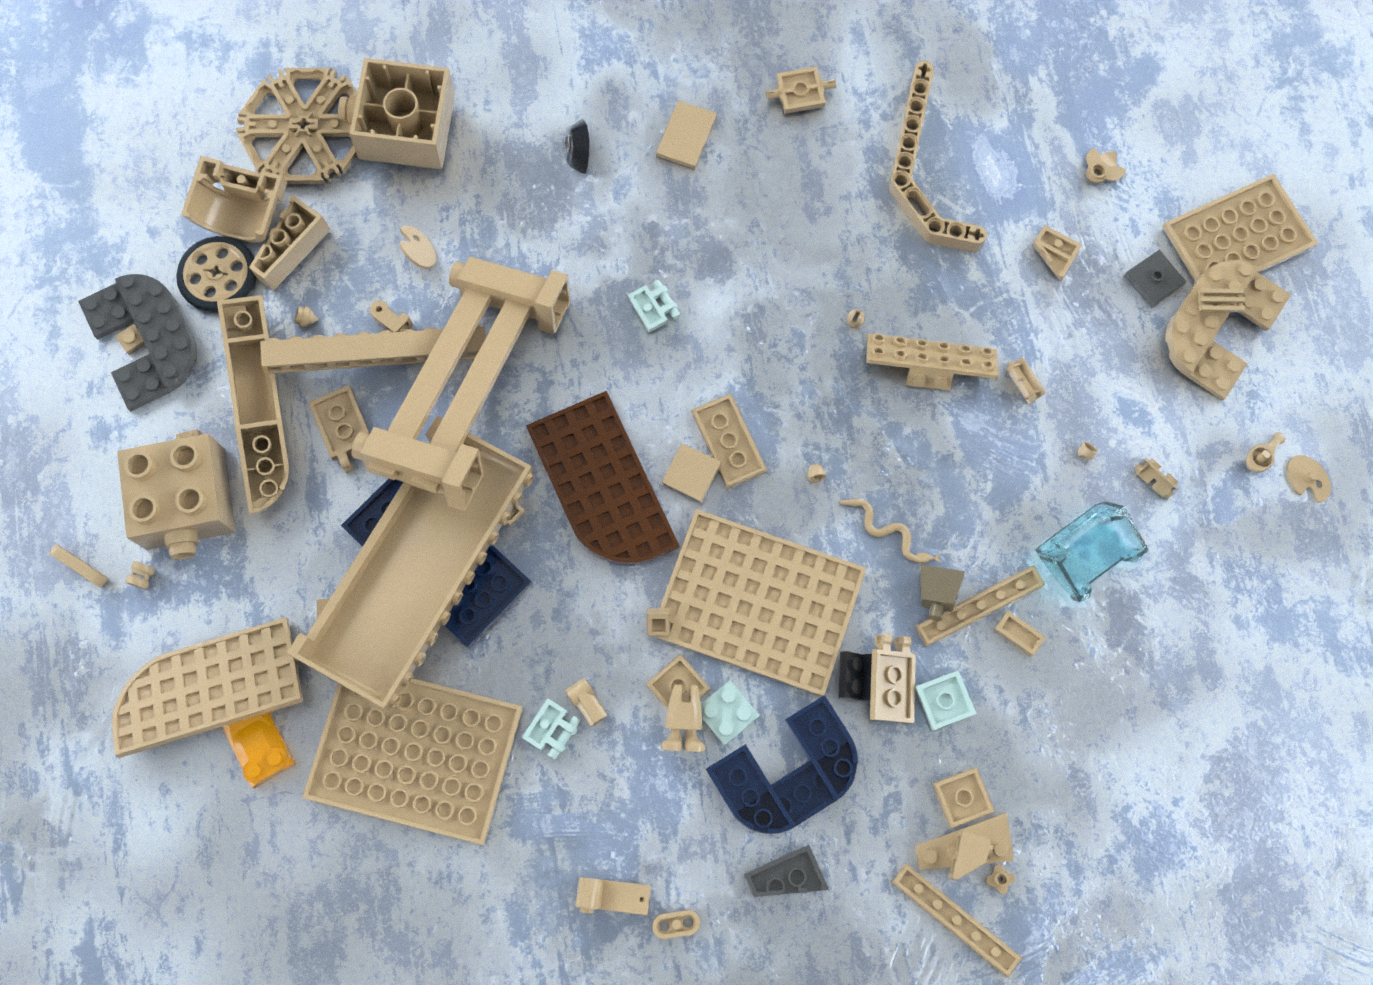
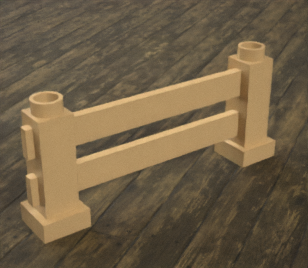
M469 256L466 263L456 261L450 271L449 284L452 287L459 288L461 299L389 429L383 430L374 427L370 434L363 431L359 432L353 442L352 456L363 460L365 469L371 473L392 480L403 481L411 484V486L436 494H443L446 496L448 506L466 511L484 475L479 449L464 445L463 443L528 317L537 320L538 330L555 334L571 303L567 274L551 270L548 278H544ZM492 306L501 309L430 444L416 440L487 307Z

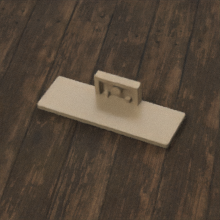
M870 333L867 336L866 362L909 368L906 379L907 386L950 391L954 374L997 379L999 375L996 349L969 346L967 344L959 345L927 341L925 339H911L902 336L895 337Z

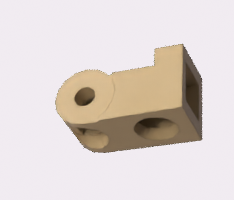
M375 301L370 306V314L376 323L387 331L401 332L404 329H410L414 325L408 315L402 312L398 316L390 310L384 301Z

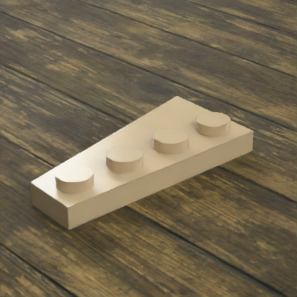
M1007 813L916 845L918 870L951 867L958 833L963 830L992 838L990 844L993 845V853L985 864L1014 861Z

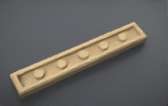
M1033 565L955 605L952 612L944 611L941 621L928 619L915 626V629L925 647L1043 587L1045 583Z
M907 863L904 864L891 883L1005 977L1008 978L1021 961L1022 957Z

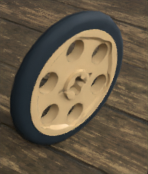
M214 236L196 242L183 254L178 264L176 279L181 295L194 307L206 311H218V300L247 297L256 282V276L249 268L254 260L253 253L245 244L230 237ZM221 250H227L228 255L225 258L220 259L217 257ZM201 256H206V263L198 265L197 259ZM242 263L243 267L240 271H232L234 264ZM218 270L222 273L217 274L216 277H214V275L212 274L217 273ZM193 276H201V281L199 283L191 284V278ZM230 282L237 283V287L233 291L226 290V286ZM208 289H216L213 297L205 296Z

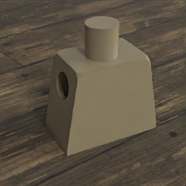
M921 564L919 576L920 605L923 608H930L929 619L941 621L943 611H953L963 583L965 571Z

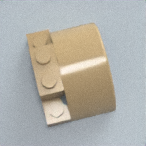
M200 156L181 215L195 225L215 234L243 242H262L266 238L277 202L282 200L287 181L282 175L266 171L258 173L225 165L220 160ZM220 183L224 191L213 186V184Z

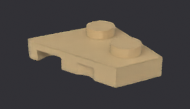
M1044 225L1033 246L1056 277L1062 281L1082 244Z

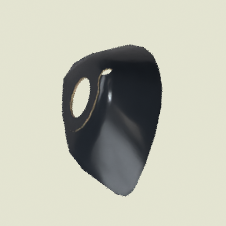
M581 119L566 128L563 134L566 162L573 169L585 174L588 168L590 142L587 124ZM568 137V148L566 149V138Z

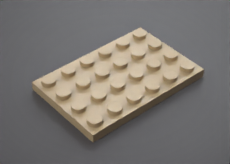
M1274 173L1165 222L1162 226L1194 281L1212 266L1230 260H1239L1253 264L1259 268L1257 272L1260 273L1312 249L1318 244Z

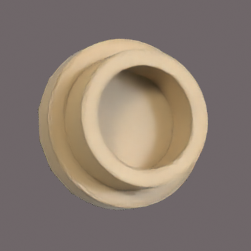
M298 306L294 323L299 324V327L305 328L309 324L312 325L318 321L317 316L314 315V312L308 306Z

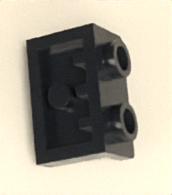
M849 651L840 652L838 698L853 701H870L872 654H859Z

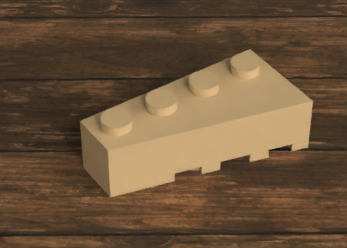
M293 195L289 200L288 208L286 211L283 210L279 216L281 220L278 225L270 231L269 240L266 244L262 245L249 267L258 280L273 291L331 230L323 216Z

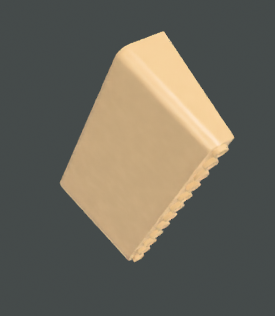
M439 416L435 418L425 434L429 441L428 444H430L443 419ZM468 433L463 444L479 449L484 475L466 511L448 506L446 496L443 494H436L403 482L307 636L299 633L287 652L296 660L385 710L397 706L401 698L399 694L403 687H408L411 683L414 669L423 663L426 657L425 651L438 638L437 631L441 625L444 626L451 616V613H449L451 608L460 602L465 585H469L474 579L476 567L482 565L485 561L488 547L495 544L499 537V529L502 525L505 526L511 517L510 511L513 506H518L523 496L521 494L525 487H529L534 479L532 466L471 433Z

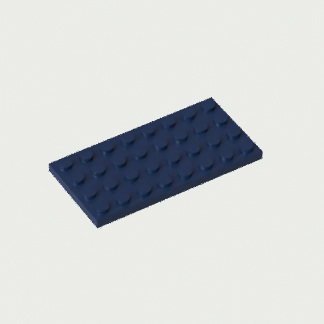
M388 479L341 524L342 528L362 547L400 489L403 481ZM492 545L486 551L487 557L483 564L476 567L474 579L469 585H465L462 590L463 596L460 602L451 608L449 612L451 616L444 625L468 649L532 584L531 580Z

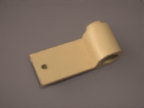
M579 877L575 907H580L579 912L594 914V909L648 915L651 886Z

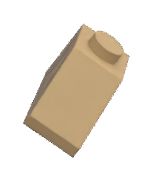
M964 830L959 831L948 879L958 880L985 864L993 853V845L990 844L992 838Z

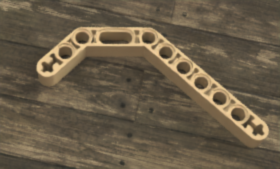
M920 61L916 64L912 77L889 191L926 242L969 252H977L982 249L987 238L986 230L978 225L941 218L911 178L934 67L930 62ZM897 182H900V183H902V184H904V185H903V186H899V185H897L896 183H897ZM909 198L914 199L926 214L925 216L917 213L909 202ZM930 228H934L938 232H932ZM951 233L958 234V237L952 236Z

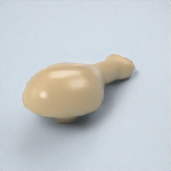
M1277 432L1268 444H1260L1253 447L1246 457L1248 470L1260 473L1269 469L1275 460L1276 447L1284 443L1286 437L1282 433Z

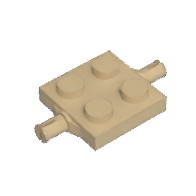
M817 66L777 73L778 89L766 91V99L779 98L783 105L784 114L822 108L826 104L824 90L836 88L835 79L822 81Z

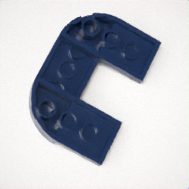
M825 695L785 719L810 761L772 785L769 783L746 744L705 769L732 815L748 829L763 834H778L788 831L840 799L851 787L858 764L856 746Z

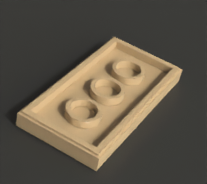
M731 394L691 410V414L711 457L722 463L718 472L726 489L767 473V468Z

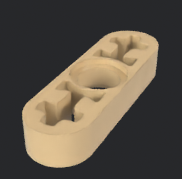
M55 544L49 551L50 555L100 588L109 579L58 544Z

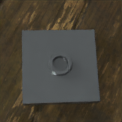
M1160 249L1125 273L1126 278L1151 307L1187 282Z

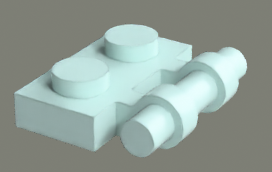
M659 280L652 283L655 290L651 292L647 285L628 294L630 303L649 333L668 323L665 317L666 314H670L673 320L680 317L677 304L670 299L669 291L666 286H662ZM661 298L664 306L659 307L655 299Z
M547 699L522 738L541 751L546 744H549L552 748L547 755L555 760L559 753H563L565 750V744L571 735H575L578 729L576 728L581 720L573 715L569 723L566 722L563 718L568 711ZM560 726L564 730L556 741L552 738V735Z

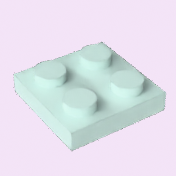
M959 671L915 687L932 731L977 714Z
M731 680L701 704L702 720L723 746L728 744L760 717Z

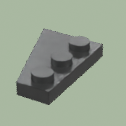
M810 845L744 874L753 897L829 890Z

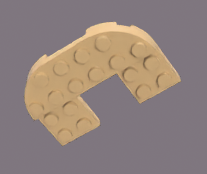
M1239 260L1220 262L1202 273L1195 280L1194 286L1176 314L1171 317L1165 334V343L1168 342L1170 351L1168 355L1174 366L1186 377L1221 400L1226 399L1248 363L1213 341L1231 312H1199L1198 290L1201 288L1244 289L1242 296L1245 297V302H1243L1245 311L1238 313L1265 331L1271 328L1291 296L1290 293L1258 273L1257 270L1259 268L1257 266ZM1204 295V297H1236V295ZM1204 302V305L1237 306V303Z

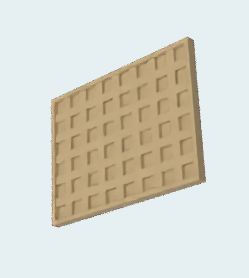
M696 509L660 608H670V636L652 637L822 697L825 695L866 567Z

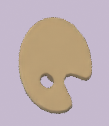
M402 226L400 232L409 241H401L399 243L404 255L418 267L423 269L431 268L436 262V254L431 242L418 229L412 226Z
M1305 455L1294 456L1288 461L1286 467L1287 478L1297 494L1302 495L1306 488H1310L1316 502L1321 503L1329 497L1331 482L1326 471L1317 461ZM1316 481L1320 482V488L1316 486Z

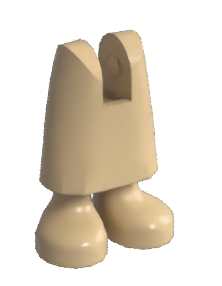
M674 684L665 727L671 729L670 736L661 743V749L681 751V730L685 729L684 750L704 752L705 744L697 738L696 731L702 730V710L698 685H690L689 702H681L682 685Z

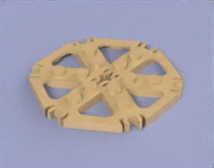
M283 68L286 76H284L281 70H278L280 75L278 79H273L269 74L268 79L271 83L269 84L266 78L263 79L239 112V117L237 118L239 124L245 125L241 128L237 127L238 133L236 134L258 173L266 171L282 175L287 184H326L322 176L330 183L329 175L331 173H336L338 177H341L339 168L345 174L357 157L354 145L345 158L338 160L334 157L323 137H350L351 125L346 121L340 120L338 114H327L340 95L346 94L349 97L352 94L357 95V91L350 79L346 78L345 74L336 79L338 73L335 69L332 70L331 68ZM297 80H320V84L304 105L294 87V83ZM267 95H274L285 114H255V111ZM304 122H307L308 125L305 126V129H302L301 126ZM257 137H281L266 160H262L253 146V140ZM303 147H305L316 166V172L312 175L288 174V168Z

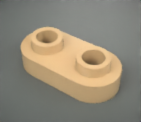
M692 910L658 915L654 919L652 929L654 934L661 939L688 936L698 931L700 918ZM685 918H691L693 920V924L691 927H686L683 922ZM661 922H668L669 929L667 931L660 929Z

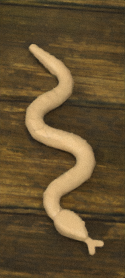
M862 499L840 500L839 503L841 505L864 507L865 530L871 536L879 538L895 531L902 533V552L908 560L916 561L920 564L931 560L940 562V559H938L940 554L933 557L928 553L913 555L910 552L911 533L908 527L902 523H891L881 529H876L873 526V508L869 502Z

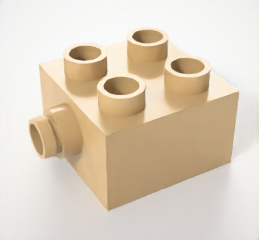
M364 58L357 95L352 94L350 97H341L338 106L339 119L351 125L349 135L358 159L442 169L455 99L450 69Z
M206 433L117 451L126 537L146 550L165 547L169 550L171 559L180 560L196 556V546L199 545L198 540L236 533L225 448L211 435Z

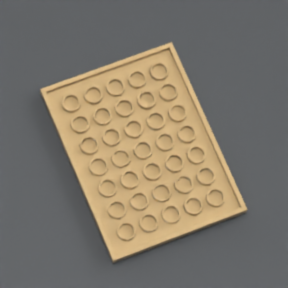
M412 679L408 687H403L400 692L401 698L397 706L385 710L338 683L302 798L485 846L523 706Z

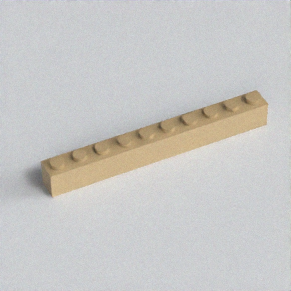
M477 326L459 360L475 359L486 339L485 326ZM425 328L421 331L404 329L401 332L385 330L376 334L359 332L357 335L340 333L331 337L314 335L312 338L295 336L286 340L269 338L266 341H260L261 366L265 374L425 363L443 329Z

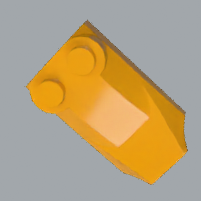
M270 712L222 727L243 769V776L252 788H257L296 765Z

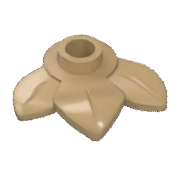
M1092 148L1086 155V163L1088 165L1086 176L1093 183H1102L1105 180L1114 182L1121 179L1126 172L1124 168L1116 166V151L1100 155L1096 149Z

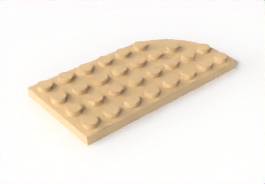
M284 617L165 653L146 663L126 683L115 704L112 715L115 756L122 758L303 702L297 662L295 658L287 654L293 644L288 618Z

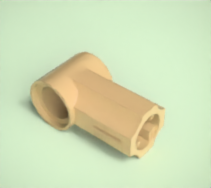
M582 678L565 690L575 707L579 708L591 727L607 717L605 710L595 698V693L585 678Z

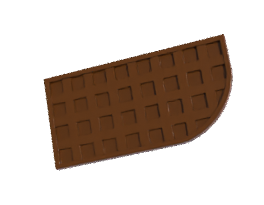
M607 391L526 425L574 534L589 551L600 558L614 563L642 564L680 548Z

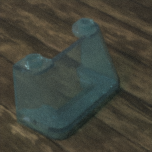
M1110 502L1095 504L1036 548V553L1071 599L1077 602L1087 600L1093 591L1090 584L1122 560L1131 563L1137 562L1149 551L1127 508Z

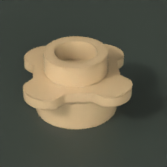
M1002 865L994 866V871L987 877L986 882L989 886L998 889L1000 894H1006L1010 883L1015 881V876L1013 873L1005 871ZM999 877L1003 878L1002 882L999 881Z

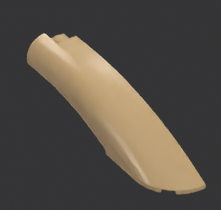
M262 295L217 301L249 514L260 512L276 502L283 493L289 476V463L275 373L265 374L261 366L260 341L269 339Z

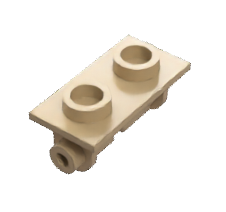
M1023 356L1017 361H1012L1006 365L1007 372L1029 405L1047 393Z
M1144 458L1147 463L1144 466L1139 463L1134 468L1137 471L1136 474L1147 484L1153 478L1157 480L1151 487L1162 498L1165 497L1168 500L1174 494L1171 491L1173 488L1179 490L1176 486L1178 481L1169 473L1166 476L1161 473L1159 469L1162 466L1153 458L1149 461Z

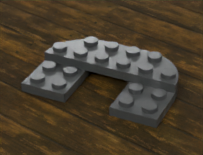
M129 274L115 278V284L78 301L97 340L135 322L149 354L111 372L123 401L130 412L180 387L191 375L190 370L193 363L197 360L196 341L186 325L176 304L175 297L161 282L153 277L142 274Z

